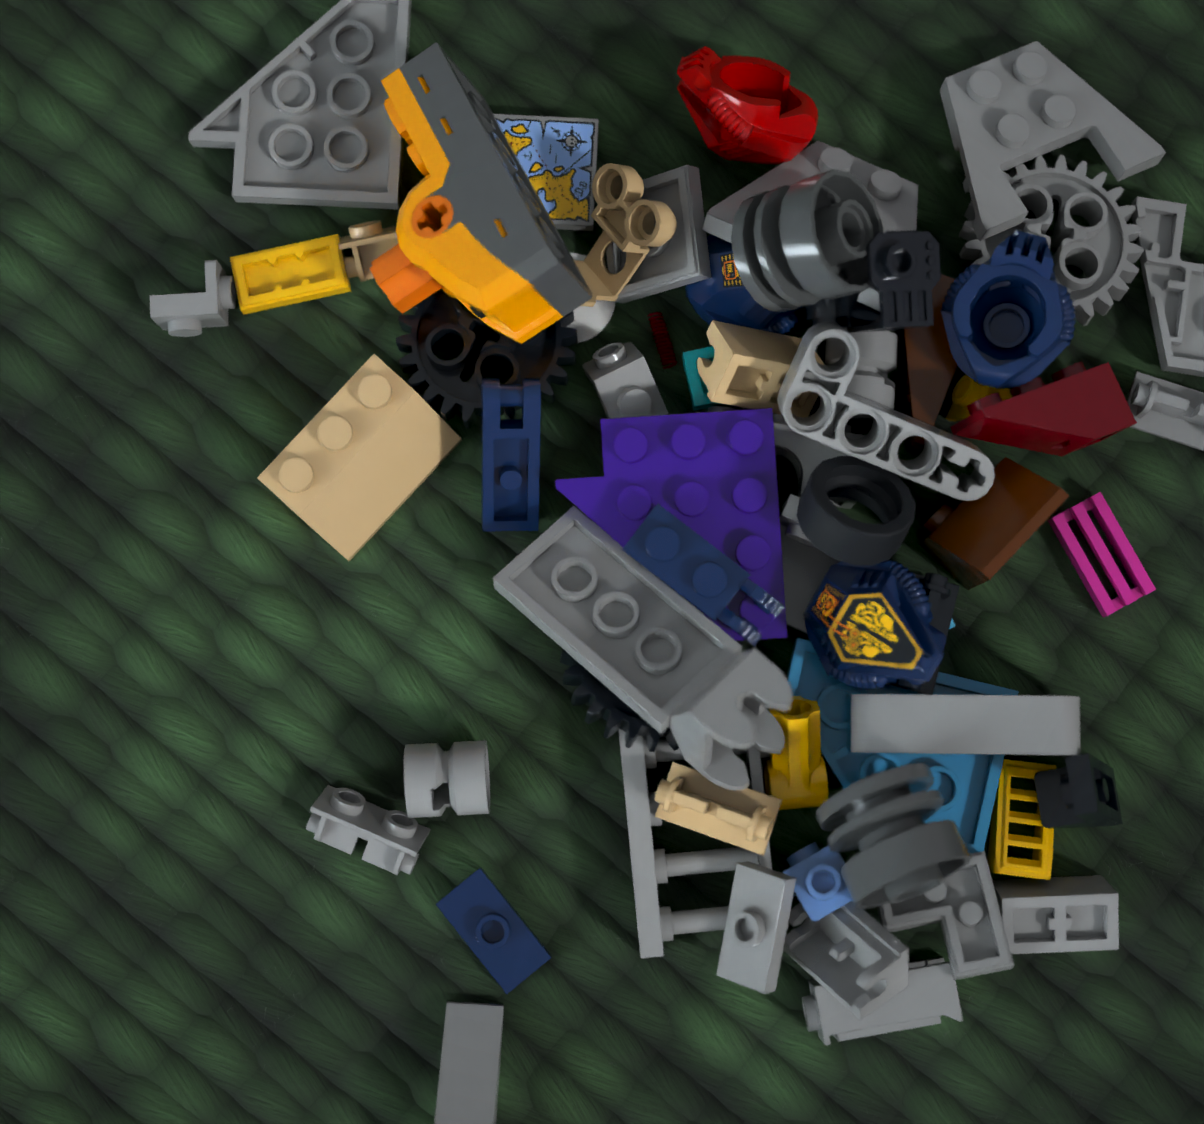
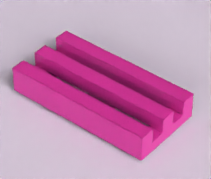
M1101 492L1048 520L1102 618L1156 590ZM1091 510L1135 586L1134 588L1130 589L1087 511ZM1075 519L1118 597L1110 599L1067 522Z

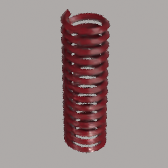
M653 312L647 315V317H650L648 321H651L649 324L651 325V332H654L652 334L655 336L653 338L655 339L654 343H658L656 347H658L659 358H662L660 360L663 362L661 364L663 365L662 369H668L677 364L676 357H674L671 339H669L668 331H666L663 313Z

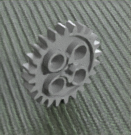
M1040 155L1034 159L1030 170L1022 163L1011 168L1009 175L1003 171L1025 207L1031 210L1037 219L1025 218L1021 224L979 241L973 227V221L976 217L971 201L964 214L969 221L964 222L959 233V237L969 242L964 244L960 252V258L976 260L974 264L985 263L992 257L994 249L1016 230L1046 237L1049 250L1050 244L1052 248L1056 249L1052 257L1056 281L1068 288L1067 292L1071 294L1072 305L1075 307V318L1082 326H1085L1094 316V311L1102 316L1106 315L1114 304L1113 300L1120 301L1128 291L1129 287L1126 283H1131L1139 272V268L1133 263H1136L1144 252L1143 247L1132 242L1136 241L1143 228L1136 224H1126L1136 210L1135 205L1118 206L1116 202L1124 189L1117 187L1106 191L1102 187L1106 180V172L1099 173L1091 180L1086 177V161H1082L1075 171L1067 170L1064 155L1058 157L1053 168H1048L1043 156ZM1052 199H1056L1059 202V211L1050 239V236L1045 235L1053 221ZM1070 215L1084 217L1091 227L1078 225ZM1065 265L1079 267L1084 272L1086 278L1080 279L1072 276Z

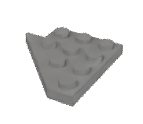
M340 0L189 131L188 140L192 147L235 149L232 197L235 202L400 209L404 138L396 130L383 103H385L389 96L381 80L408 62L411 0Z

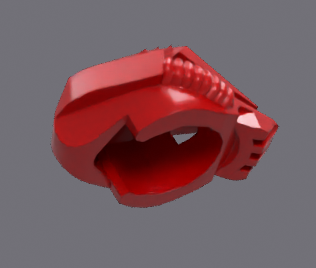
M706 46L681 58L677 68V75L681 78L677 90L707 147L726 160L761 164H779L791 161L810 143L818 124L819 116L815 102L804 92L789 85L791 72L773 61L758 57L735 55L722 56L720 58L712 49Z

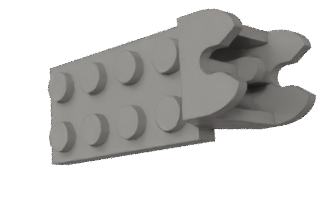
M575 506L571 507L493 577L494 589L656 731L662 734L670 727L684 759L706 779L728 790L746 789L750 781L745 763L734 754L732 747L744 749L754 746L761 752L779 755L782 753L785 743L783 730L776 718L766 708L783 711L790 709L792 689L788 680L770 660L755 648L742 652V646L679 593L622 550L623 547L580 510Z

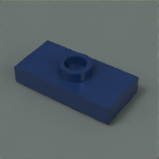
M482 867L435 904L506 994L552 957Z

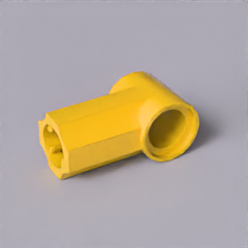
M800 695L792 696L791 707L788 711L768 708V711L779 722L785 737L782 753L780 755L770 753V760L764 761L765 793L782 799L779 810L820 807L828 800L827 772L824 758L821 755L820 708L817 701L805 699Z

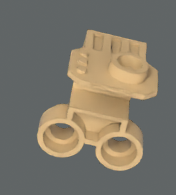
M605 164L599 168L593 179L592 193L598 205L592 212L591 217L604 231L584 261L574 260L592 292V298L581 306L593 307L596 300L616 301L619 293L627 285L650 251L648 247L664 245L673 237L677 228L675 214L667 204L661 201L641 199L644 193L643 180L634 168L627 165ZM612 242L622 252H626L625 265L616 274L610 273L604 262L605 251Z

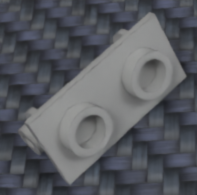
M1136 372L1127 399V403L1136 420V424L1130 426V428L1204 451V393Z
M327 785L311 806L310 812L313 813L306 826V830L315 833L314 840L323 842L350 855L354 851L359 838L368 841L362 860L385 869L394 875H398L400 871L409 875L412 873L419 857L418 851L431 830L418 824L415 818H408V814L398 810L388 811L367 802L360 793L352 789L335 788Z

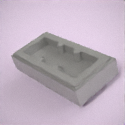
M749 861L736 864L717 976L763 994L776 991L796 883L795 877Z

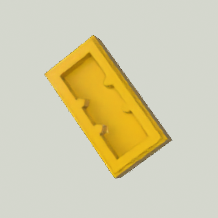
M339 235L325 236L230 257L241 312L245 315L352 292L345 268L343 249H339L338 245L340 242Z

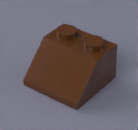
M1005 457L993 466L995 477L989 491L977 500H961L954 508L946 501L923 524L930 533L919 545L967 590H970L990 580L1069 497L1061 487Z

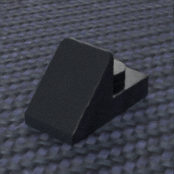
M1089 753L1065 757L1066 767L1039 771L1035 774L1034 781L1043 827L1055 829L1123 824L1114 770Z

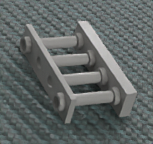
M618 729L640 957L664 956L663 942L674 941L673 935L725 930L729 906L671 912L670 906L659 907L657 884L668 883V877L735 871L737 863L746 861L772 869L770 844L768 842L764 856L741 847L665 854L664 848L653 849L651 826H661L662 819L655 817L659 803L655 801L656 791L648 792L646 769L657 768V762L685 759L680 748L673 750L667 739H659L655 751L649 752L645 736L638 735L634 744L627 748L625 747V731ZM754 746L744 749L732 747L735 755H745V765L750 781L748 788L764 793L761 758L770 757V753L761 752Z

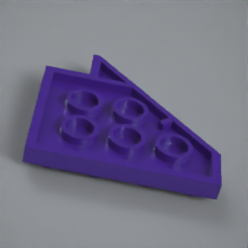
M773 409L600 419L604 476L555 479L556 489L622 547L627 544L657 503L748 572L750 574L748 579L756 583L784 606V609L777 617L773 614H767L754 604V600L739 589L726 608L739 618H745L757 627L758 632L762 635L760 639L787 638ZM709 618L735 641L745 640L718 618L715 621Z

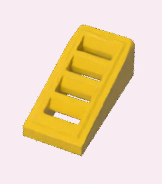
M1004 759L991 818L987 856L991 873L1051 880L1054 829L1043 827L1039 805L1037 806V814L1009 811L1010 799L1038 803L1036 791L1010 788L1011 777L1034 779L1037 772L1056 769V765ZM1009 822L1035 825L1034 837L1008 834ZM1008 845L1033 848L1032 860L1007 857Z

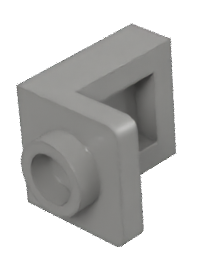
M205 260L206 292L150 295V318L162 330H168L169 335L177 337L202 334V328L229 326L228 309L236 308L234 278L232 275L226 276L225 270L217 260Z
M632 342L608 344L597 350L593 354L592 360L582 365L586 376L596 390L608 419L669 414L645 357Z

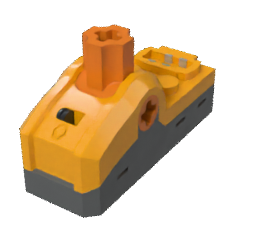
M437 42L382 79L381 82L389 96L385 103H383L398 133L409 144L406 149L418 170L425 176L409 191L399 209L396 225L399 244L371 262L372 267H370L373 277L391 304L403 314L442 289L448 296L459 300L473 315L490 328L522 344L592 298L591 290L484 96Z

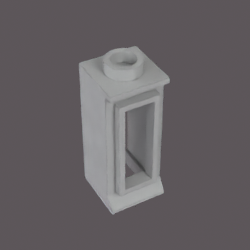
M944 957L909 962V986L861 1021L815 979L808 980L811 995L802 997L808 1032L817 1030L818 1037L824 1045L831 1044L830 1035H834L839 1042L940 1024V1016L942 1015L957 1021H963L956 980L953 978L950 961L945 962Z

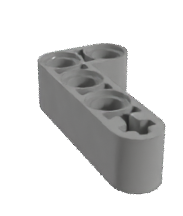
M826 321L817 323L807 330L802 337L777 398L779 411L792 430L958 500H977L989 491L995 477L994 467L989 458L976 445L847 390L858 365L860 354L858 344L846 329L837 323ZM830 337L842 339L844 351L837 362L830 365L816 362L815 351L821 341ZM807 391L819 394L820 406L813 415L802 418L791 413L792 401L797 395ZM861 413L872 416V428L867 435L859 439H851L845 436V425L851 417ZM915 435L924 438V448L918 457L908 461L898 458V448L904 439ZM942 454L948 461L959 466H966L970 462L974 467L971 475L961 473L957 478L946 465L940 463Z
M852 694L851 753L1081 755L1080 697Z

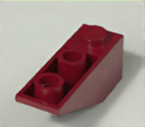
M1078 362L1052 374L1051 377L1054 382L1045 385L1042 378L1037 377L1026 384L1011 389L1009 392L1012 397L1002 401L999 392L974 401L966 406L970 416L950 428L953 435L1065 456L1101 442L1136 424V420L1109 362L1086 370L1083 362Z

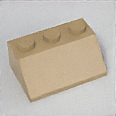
M373 354L257 479L345 559L350 561L455 449L462 439L411 386L379 357Z

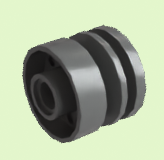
M833 169L802 179L791 186L783 185L772 191L755 194L742 201L734 215L731 243L733 259L741 282L754 301L769 311L787 312L795 310L800 306L814 305L822 299L833 300L863 292L872 285L868 282L866 245L875 233H883V225L875 202L863 183L847 171Z
M906 764L866 776L826 800L816 810V818L821 830L834 831L827 840L831 851L840 853L860 850L859 853L841 867L840 871L853 903L858 909L878 907L887 903H899L917 897L937 887L944 879L958 872L970 862L971 856L954 821L941 820L925 823V820L937 812L944 803V798L940 791L928 790L934 783V776L926 764Z

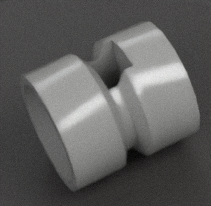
M890 331L850 333L858 344L860 356L847 390L894 410L896 384L888 379L887 375L897 368L899 336ZM836 337L826 338L825 365L834 364L843 355L844 344L842 339ZM861 413L851 418L872 419V416Z
M487 741L454 742L449 751H444L438 743L405 745L404 790L408 818L442 816L447 807H452L457 815L490 814V770Z

